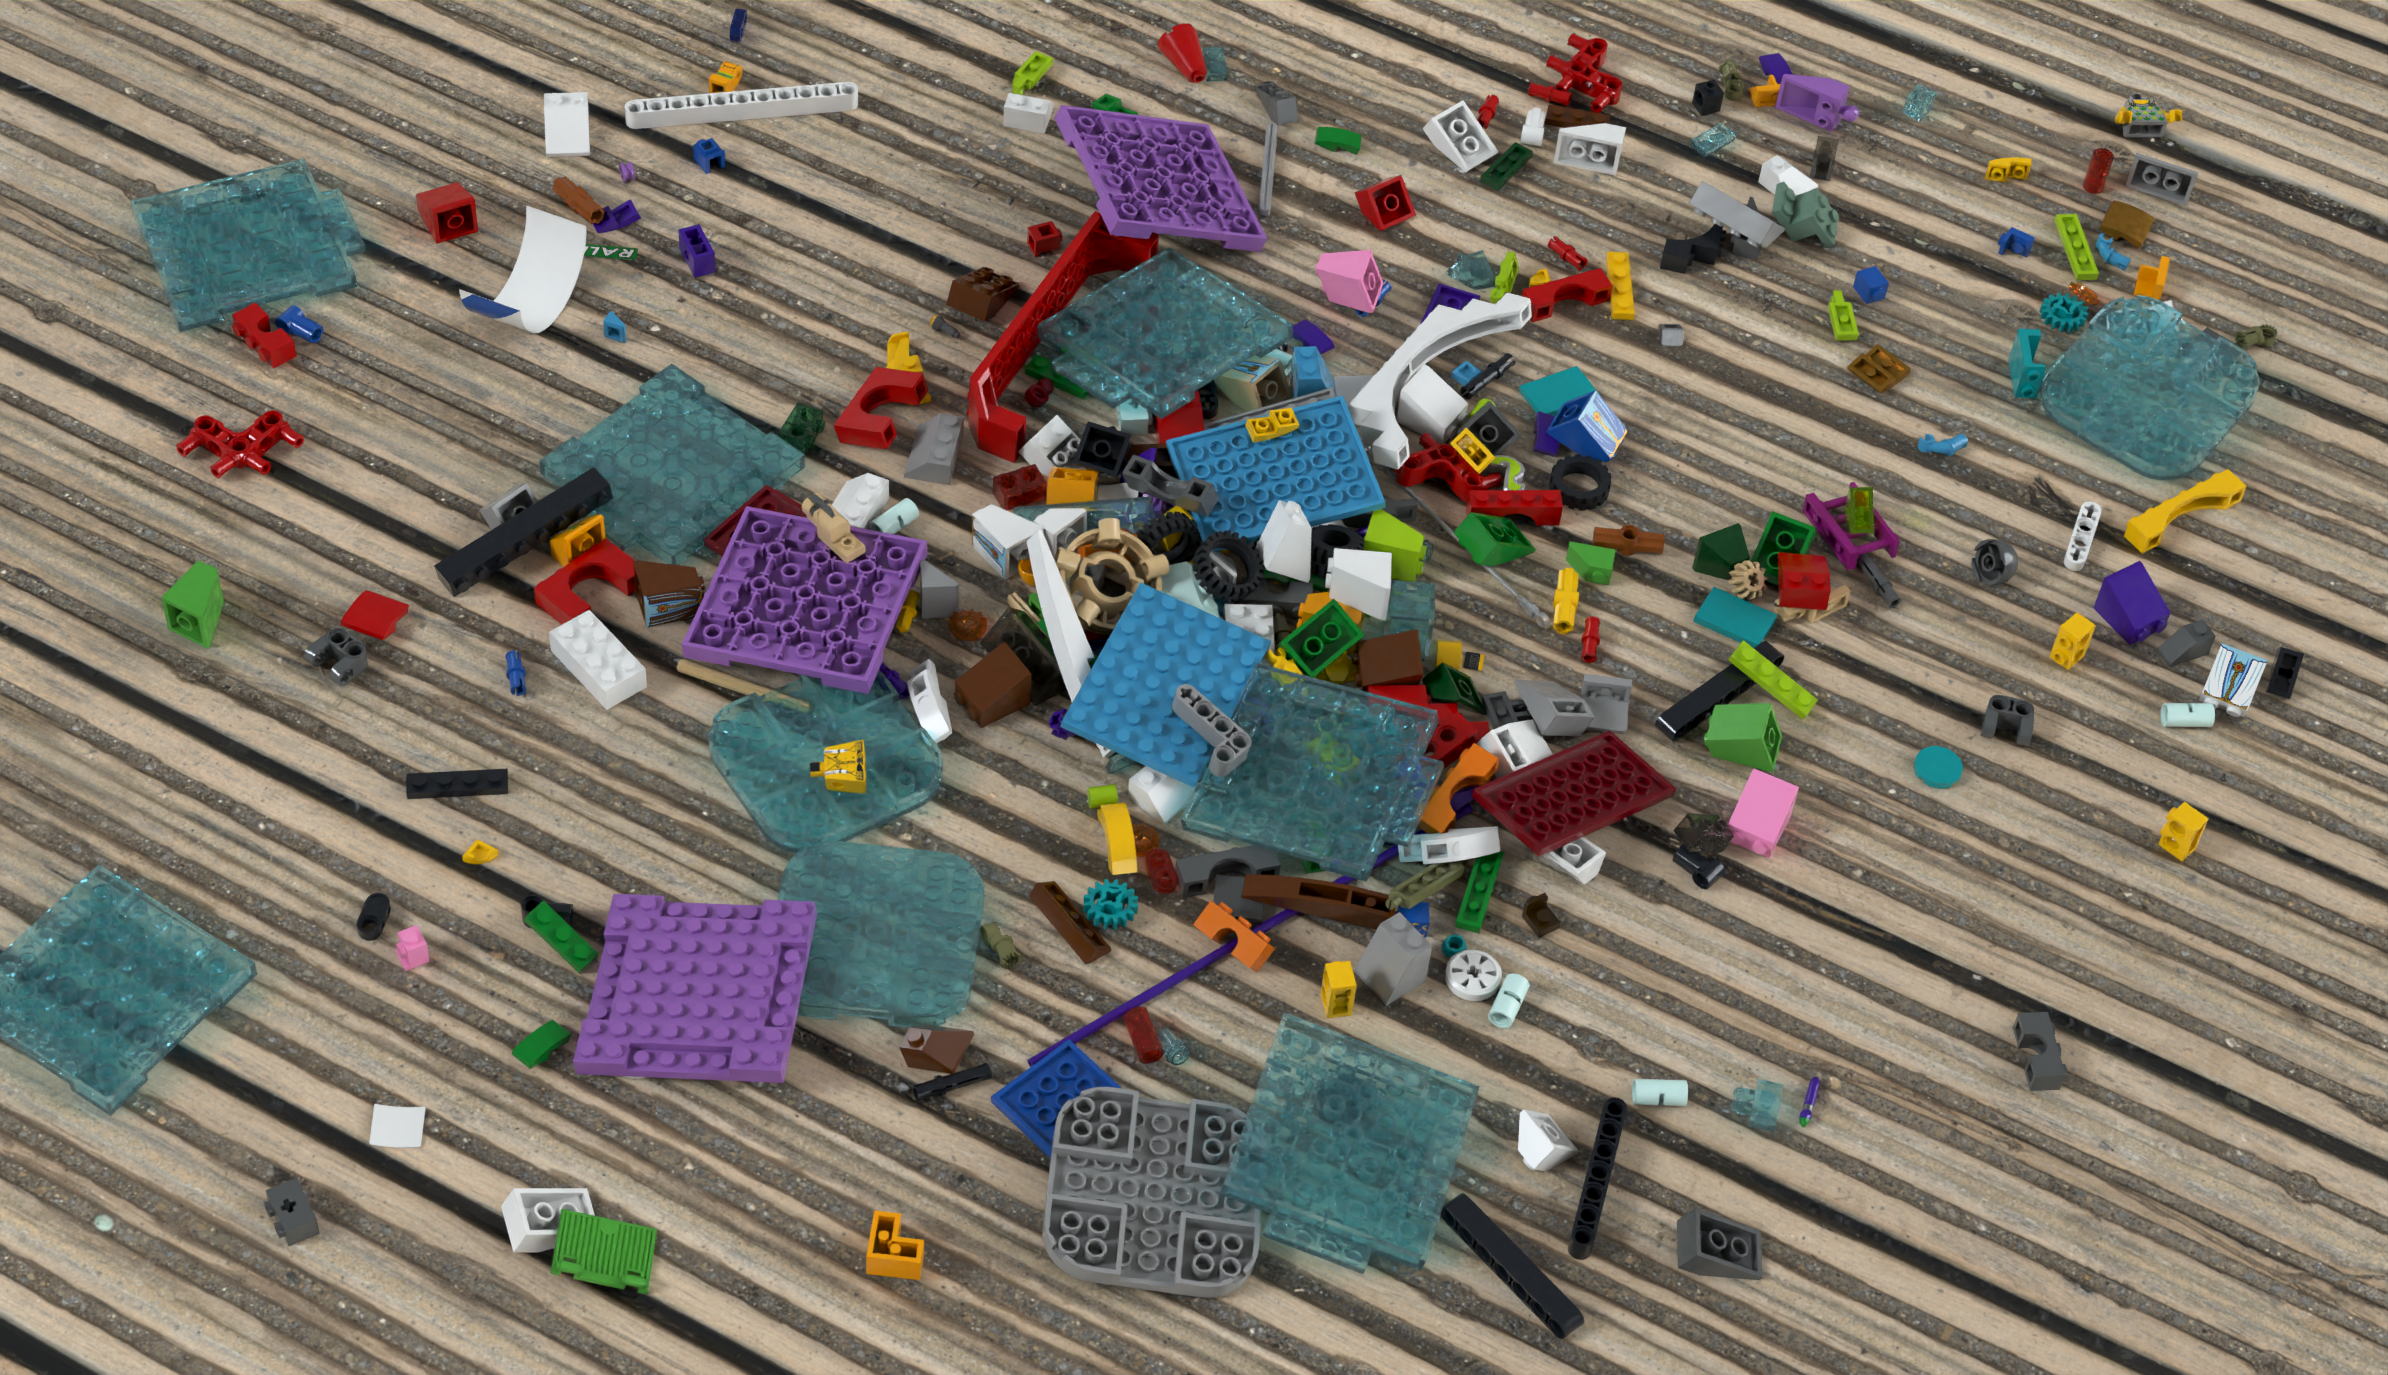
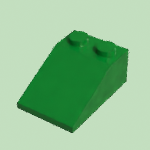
M1772 511L1751 559V562L1760 563V568L1766 569L1763 575L1769 579L1764 582L1779 587L1778 552L1808 555L1816 537V527Z
M1470 512L1454 531V534L1459 539V544L1472 554L1473 561L1480 566H1496L1536 551L1534 546L1510 518Z
M1332 599L1283 639L1275 649L1283 648L1287 661L1293 659L1304 675L1305 679L1303 682H1310L1364 636V633L1338 602Z

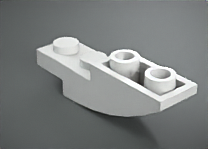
M928 659L910 670L911 679L907 681V685L919 722L930 744L933 746L951 735L952 728L947 702L940 695L935 664Z
M1498 826L1449 829L1448 833L1400 835L1397 838L1400 862L1423 861V864L1445 863L1477 858L1501 851Z

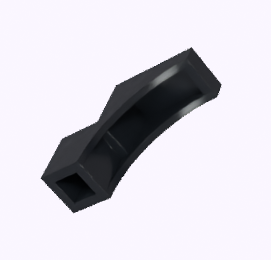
M1714 223L1708 232L1699 237L1686 240L1666 239L1660 269L1685 274L1687 266H1692L1693 261L1714 265L1716 257H1721L1723 244L1719 243H1724L1727 230H1723V227Z

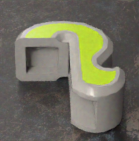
M1494 455L1495 459L1482 471V477L1498 472L1502 479H1504L1503 490H1525V484L1522 483L1525 470L1523 464L1515 458L1506 455Z

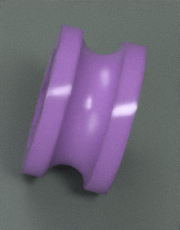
M631 161L627 162L626 165L620 163L619 168L623 182H627L628 179L634 181L635 173Z

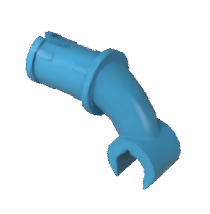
M2101 233L2095 243V247L2105 260L2104 263L2107 264L2108 262L2125 271L2131 258L2114 251V248L2111 249L2110 246L2113 238L2105 240L2103 238L2104 233Z
M1926 433L1925 440L1919 437L1918 449L1925 453L1932 451L1952 456L1955 451L1967 446L1968 439L1964 434H1958L1951 439L1937 442L1933 435Z

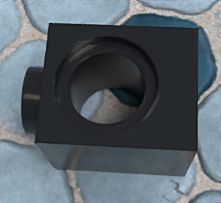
M1715 80L1698 83L1695 86L1692 104L1701 116L1720 112L1724 92Z

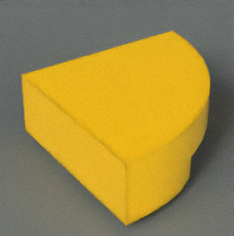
M1547 268L1538 270L1530 278L1529 287L1551 281Z
M477 839L464 853L462 858L463 862L469 864H483L496 858L499 853L498 849Z

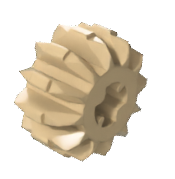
M1750 560L1734 565L1735 570L1729 572L1733 577L1732 580L1728 581L1729 584H1733L1731 592L1737 593V597L1747 600H1753L1755 597L1762 596V590L1768 588L1764 581H1767L1769 578L1763 575L1766 569L1760 568V563L1751 562Z

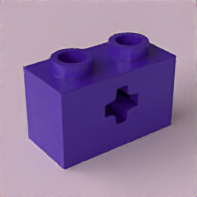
M700 224L679 229V249L694 278L715 273V253Z

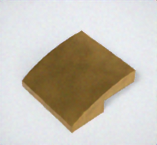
M2114 200L2110 204L2099 229L2115 241L2121 236L2138 249L2143 244L2155 218L2137 207Z
M1876 344L1866 355L1861 353L1847 366L1850 372L1880 394L1897 385L1911 373L1910 367L1879 344Z

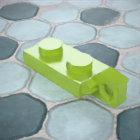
M1035 51L1014 74L1012 94L1022 95L1025 89L1030 90L1053 66L1054 58Z
M1507 252L1504 261H1501L1500 273L1495 278L1496 287L1490 292L1492 304L1497 303L1506 293H1511L1519 270L1515 252Z
M1833 290L1831 302L1828 304V311L1835 340H1857L1859 333L1851 302H1844L1842 290Z

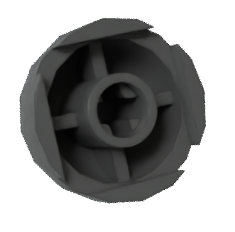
M1987 539L1981 541L1975 547L1974 551L1977 552L1975 558H1972L1971 564L1977 580L1980 582L1984 581L1986 585L1991 586L2005 583L2015 575L2018 568V557L2015 549L2009 543L1998 539Z

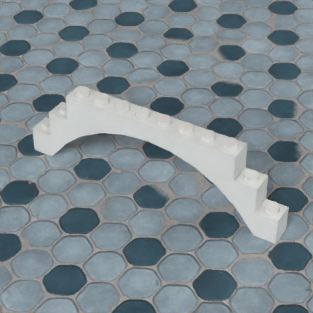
M1506 293L1496 305L1472 299L1462 311L1438 305L1429 313L1422 324L1395 351L1394 355L1384 363L1383 367L1348 405L1354 424L1360 425L1363 443L1372 445L1374 463L1399 469L1410 457L1408 438L1396 421L1395 406L1401 390L1411 376L1437 355L1465 341L1488 334L1521 329L1532 317L1530 298Z

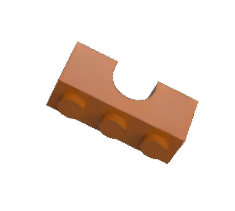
M1210 901L1193 925L1219 944L1227 934L1236 933L1238 943L1231 954L1258 973L1275 950L1269 944L1271 938L1260 930L1257 934L1250 929L1252 924L1241 916L1238 919L1231 915L1233 910L1223 902L1217 905Z

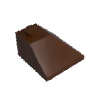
M929 1024L909 1027L899 1049L907 1066L910 1068L954 1074L974 1036V1032Z

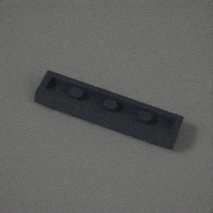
M508 768L408 773L406 781L407 799L508 794Z

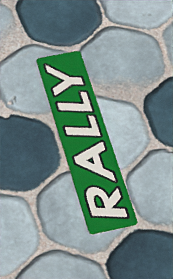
M586 244L584 256L636 260L638 248Z

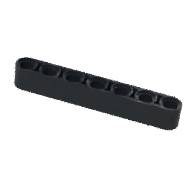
M1763 641L1754 647L1756 651L1776 667L1782 664L1784 655L1767 641ZM1731 664L1663 712L1658 717L1655 727L1673 742H1676L1707 720L1713 714L1715 705L1729 704L1757 683L1734 664Z
M1617 1097L1607 1099L1603 1106L1568 1245L1569 1254L1577 1260L1587 1259L1591 1255L1627 1113L1626 1103Z
M1459 1194L1440 1208V1214L1445 1223L1556 1337L1564 1339L1584 1324V1317L1581 1311L1466 1194Z

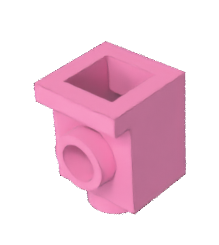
M417 925L397 932L399 943L396 944L395 953L405 971L430 962L427 943Z

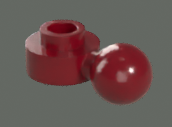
M1042 378L1037 384H1032L1025 392L1028 404L1033 407H1043L1054 390V384L1048 378Z

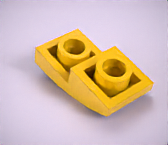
M2010 157L1991 160L1987 167L1985 179L2006 182L2007 177L2027 180L2032 159Z
M1291 407L1270 410L1268 417L1247 419L1245 426L1252 442L1255 443L1287 434L1299 428V423Z

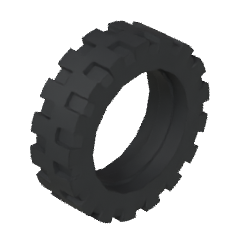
M1575 454V456L1571 457V455H1568L1563 460L1559 459L1556 465H1553L1549 480V490H1560L1563 506L1567 505L1569 509L1574 510V508H1578L1579 511H1585V509L1589 508L1592 510L1597 505L1601 506L1604 500H1607L1611 487V473H1608L1606 465L1603 466L1600 460H1594L1591 456L1586 455V457H1583L1581 454ZM1574 473L1585 474L1593 478L1597 482L1598 487L1591 491H1576L1569 488L1562 478Z

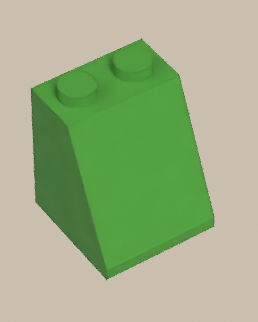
M198 560L161 599L168 630L208 649L214 636L224 599L218 570L214 566L207 565Z
M1771 703L1715 705L1713 714L1709 716L1708 732L1704 735V743L1709 748L1711 756L1765 771H1774L1782 733Z

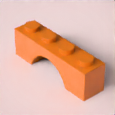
M1473 743L1470 749L1466 748L1459 757L1460 762L1455 768L1451 767L1446 773L1444 783L1434 788L1427 805L1423 804L1417 811V827L1428 834L1448 833V830L1452 829L1456 824V814L1450 805L1454 794L1466 786H1482L1488 783L1498 769L1499 758Z

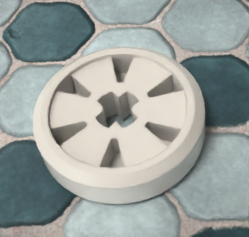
M1464 950L1456 953L1448 961L1445 972L1448 988L1456 996L1469 1001H1482L1493 996L1499 989L1502 978L1499 963L1491 955L1479 950ZM1469 973H1474L1477 978H1473V975Z

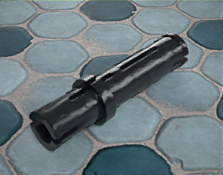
M1506 353L1498 361L1490 363L1486 370L1460 388L1461 394L1469 390L1463 397L1469 400L1494 379L1501 378L1506 370L1515 365V359H1512L1510 362L1508 361L1513 356L1510 353Z
M984 1063L946 1076L937 1075L934 1076L933 1080L914 1084L912 1086L913 1094L917 1101L935 1095L944 1096L948 1091L992 1079V1073L989 1065Z

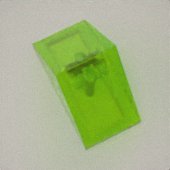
M1873 487L1849 488L1844 512L1850 534L1874 533Z

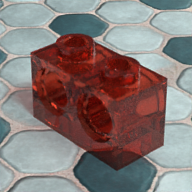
M1036 464L993 477L992 493L1001 508L1006 511L1046 499L1047 482Z

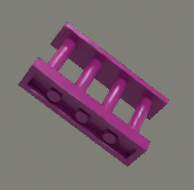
M1855 482L1850 483L1847 496L1822 502L1815 493L1806 495L1803 513L1812 525L1816 527L1818 533L1847 571L1855 569L1857 558L1865 553L1884 548L1891 558L1896 557L1900 544L1898 536L1893 533ZM1849 504L1855 510L1835 517L1828 512V510ZM1862 519L1867 525L1849 531H1844L1839 526L1840 524ZM1872 533L1877 538V541L1859 546L1853 545L1850 541L1851 539Z

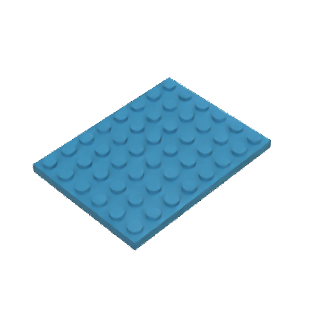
M1343 395L1292 408L1298 420L1299 428L1273 439L1253 443L1245 426L1247 420L1166 440V447L1178 479L1190 481L1192 477H1196L1212 483L1219 497L1208 517L1190 511L1194 518V524L1201 534V543L1213 533L1215 534L1218 531L1223 533L1225 530L1230 531L1231 534L1234 532L1239 533V538L1244 535L1247 537V544L1251 541H1259L1279 500L1284 502L1293 501L1299 504L1311 527L1386 507V502ZM1269 414L1263 415V416H1259V417H1255V418L1268 417ZM1215 548V549H1213V550H1214V551H1221V550H1224V549H1223V548Z
M1140 582L1065 714L1060 727L1195 788L1215 747L1172 710L1176 689L1182 684L1193 686L1232 719L1265 657L1271 641Z

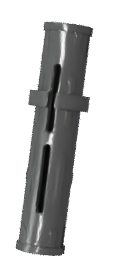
M1868 553L1859 555L1857 563L1873 584L1875 593L1883 598L1888 608L1897 607L1901 603V598L1893 590L1891 581L1883 576Z

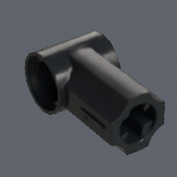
M1688 844L1681 845L1673 856L1672 861L1690 873L1695 884L1704 890L1710 888L1725 873L1724 866L1719 860L1712 857L1705 858Z
M537 895L526 896L521 902L522 921L528 928L531 927L524 921L525 917L543 901ZM546 902L571 926L574 910L573 904Z

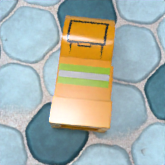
M724 61L720 70L709 77V93H721L717 90L719 87H723L724 92H733L742 77L743 67Z

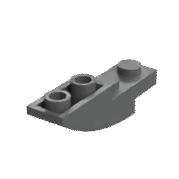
M1416 499L1385 501L1386 507L1382 509L1401 522L1416 521L1418 509ZM1373 511L1344 518L1341 521L1345 526L1362 528L1369 525Z

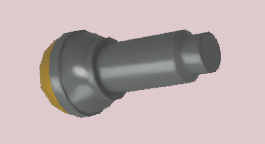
M934 315L930 319L932 329L942 330L957 339L960 337L961 333L956 328L947 324L941 315Z

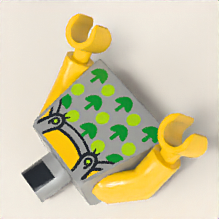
M2134 94L2125 102L2124 107L2119 109L2115 117V123L2118 125L2122 124L2124 138L2163 137L2168 123L2182 121V110L2173 109L2167 113L2158 106L2155 100L2142 99L2139 94Z

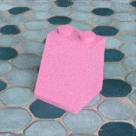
M1371 250L1321 254L1315 269L1317 276L1321 279L1322 289L1327 294L1328 300L1343 306L1373 313L1383 286V280Z
M1753 769L1728 823L1724 839L1770 858L1791 817L1799 787Z

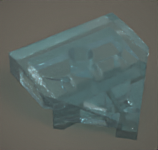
M1483 250L1463 256V253H1459L1458 260L1453 267L1447 270L1448 276L1474 290L1495 286V277Z

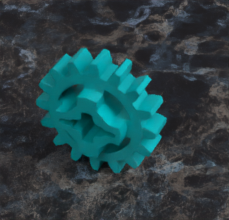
M2057 292L2056 297L2050 294L2048 298H2044L2039 311L2041 313L2040 319H2045V325L2051 324L2052 330L2059 328L2061 333L2063 330L2071 333L2072 329L2079 331L2080 327H2084L2089 315L2087 313L2088 307L2083 306L2084 301H2076L2077 296L2070 298L2069 293L2062 296Z
M1105 879L1103 885L1095 882V889L1092 887L1088 888L1087 894H1084L1083 911L1087 913L1088 920L1094 919L1095 926L1102 923L1104 929H1107L1108 925H1112L1114 930H1116L1118 924L1126 927L1127 920H1134V914L1138 912V896H1134L1133 888L1127 890L1126 882L1118 885V879H1115L1113 883H1109L1108 879Z

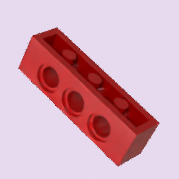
M1457 712L1453 716H1448L1439 727L1427 732L1422 740L1415 745L1409 746L1404 751V754L1387 764L1397 766L1394 773L1396 775L1401 765L1412 754L1432 779L1457 760L1466 748L1470 749L1473 743L1477 744L1479 742L1477 730ZM1447 738H1453L1451 741H1444ZM1430 752H1433V753H1434V754L1431 755V756H1425L1427 753H1430ZM1393 777L1391 787L1402 799L1409 796L1414 789L1405 780Z

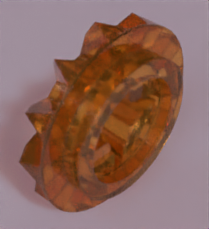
M2071 281L2069 284L2070 291L2079 298L2092 305L2099 304V295L2078 281L2076 283Z
M962 608L960 612H954L953 617L949 618V629L959 639L974 640L986 632L987 619L983 617L982 612H975L973 608L970 611H965ZM967 620H971L969 626L965 628V623L967 622Z
M1134 822L1132 829L1136 856H1148L1158 848L1159 834L1155 832L1154 827H1148L1146 823L1137 825ZM1140 834L1143 835V839L1136 844V838Z

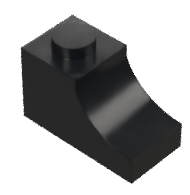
M2283 647L2277 649L2271 668L2267 693L2287 699L2291 698L2304 653Z

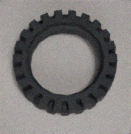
M1176 511L1174 514L1167 512L1166 517L1164 514L1158 515V520L1155 518L1151 519L1150 525L1144 524L1142 526L1144 530H1139L1136 533L1137 538L1151 551L1166 536L1183 532L1179 542L1171 550L1164 553L1169 565L1191 561V555H1194L1196 549L1201 545V534L1195 524L1186 514Z
M1225 530L1223 533L1222 531L1213 533L1198 547L1192 562L1195 563L1193 571L1197 572L1194 575L1196 580H1202L1199 585L1202 588L1206 586L1208 588L1205 591L1210 595L1214 592L1213 598L1219 599L1222 597L1224 602L1229 600L1231 602L1241 601L1248 597L1261 583L1264 576L1262 573L1265 571L1264 566L1261 565L1264 562L1263 558L1257 557L1260 551L1252 549L1255 544L1252 541L1247 544V537L1243 535L1239 538V533L1237 532L1231 534L1230 531ZM1223 548L1232 551L1241 559L1247 571V580L1244 584L1234 585L1225 582L1215 573L1209 559L1210 552L1213 549Z

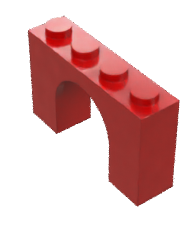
M876 367L834 424L839 442L887 450L897 436L892 418L869 413L876 407L890 402L919 405L929 391L923 373Z
M605 538L599 543L594 544L582 555L575 557L572 562L563 568L558 569L552 576L539 582L534 587L535 604L562 625L588 610L591 611V606L572 591L574 586L583 580L592 578L606 580L629 596L635 592L633 561L635 560Z

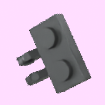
M1506 691L1486 694L1482 697V703L1493 729L1508 723L1533 719L1530 712L1525 711L1527 706L1522 699L1510 701Z

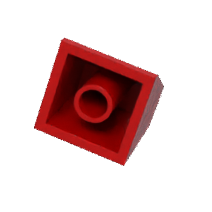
M458 182L416 194L418 212L436 244L478 232L475 199Z

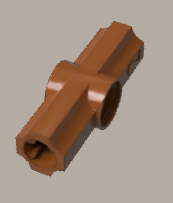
M566 176L558 177L553 182L552 190L563 199L564 203L576 215L580 214L590 224H598L603 219L605 211L593 201L592 197L581 186L577 187Z
M1625 525L1621 529L1594 528L1593 546L1617 549L1619 553L1626 556H1631L1636 551L1663 554L1665 534L1640 532L1633 525Z

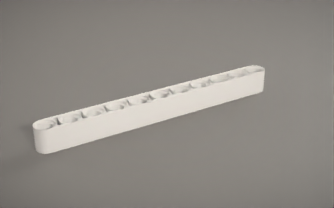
M852 82L638 99L628 101L625 104L626 125L629 128L642 129L851 111L858 107V86Z

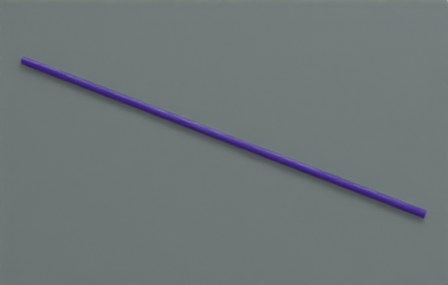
M1467 803L1455 812L1456 821L1472 812L1470 804ZM1420 830V831H1418L1417 833H1415V834H1413V835H1417V834H1428V833H1426V832L1423 831V830ZM1398 844L1333 882L1347 885L1399 855ZM1285 909L1251 930L1256 934L1259 930L1265 933L1300 912ZM1238 937L1027 1060L1029 1066L1032 1067L1068 1039L1076 1044L1230 954L1237 946Z

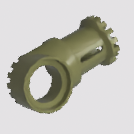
M1725 60L1724 63L1722 62L1719 65V72L1723 75L1722 79L1725 87L1724 96L1729 100H1739L1743 95L1744 85L1740 73L1737 72V63L1733 60Z
M2264 324L2262 326H2253L2248 331L2236 332L2234 336L2236 339L2234 340L2237 342L2235 344H2238L2244 350L2253 344L2266 347L2271 346L2276 340L2278 331L2274 329V326L2271 327L2272 325L2268 326V324L2265 326ZM2263 333L2269 334L2271 338H2266L2263 336Z
M996 922L982 925L980 927L982 940L986 947L991 946L992 950L998 954L1001 967L1010 969L1011 966L1015 967L1014 964L1017 965V962H1021L1022 956L1015 950L1011 936L1002 935Z

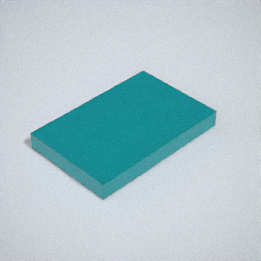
M1578 366L1531 381L1519 387V392L1536 414L1540 411L1556 416L1563 403L1596 390Z
M1713 587L1696 613L1693 622L1741 643L1744 640L1754 648L1764 641L1777 619V614Z

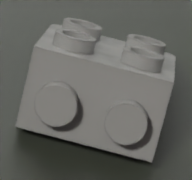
M1584 674L1580 697L1585 699L1594 716L1585 730L1600 732L1610 730L1612 733L1625 734L1627 732L1628 702L1632 689V679Z

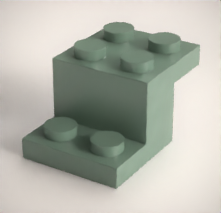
M1785 182L1777 184L1772 214L1780 225L1785 228V232L1791 240L1795 242L1816 234L1826 248L1834 246L1839 215L1835 209H1832L1827 197L1822 195L1818 188L1795 196L1794 191L1791 188L1789 189Z

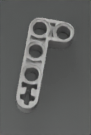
M1188 684L1178 686L1172 702V710L1215 747L1209 763V769L1212 774L1219 777L1228 775L1247 758L1252 742L1251 737L1193 686Z

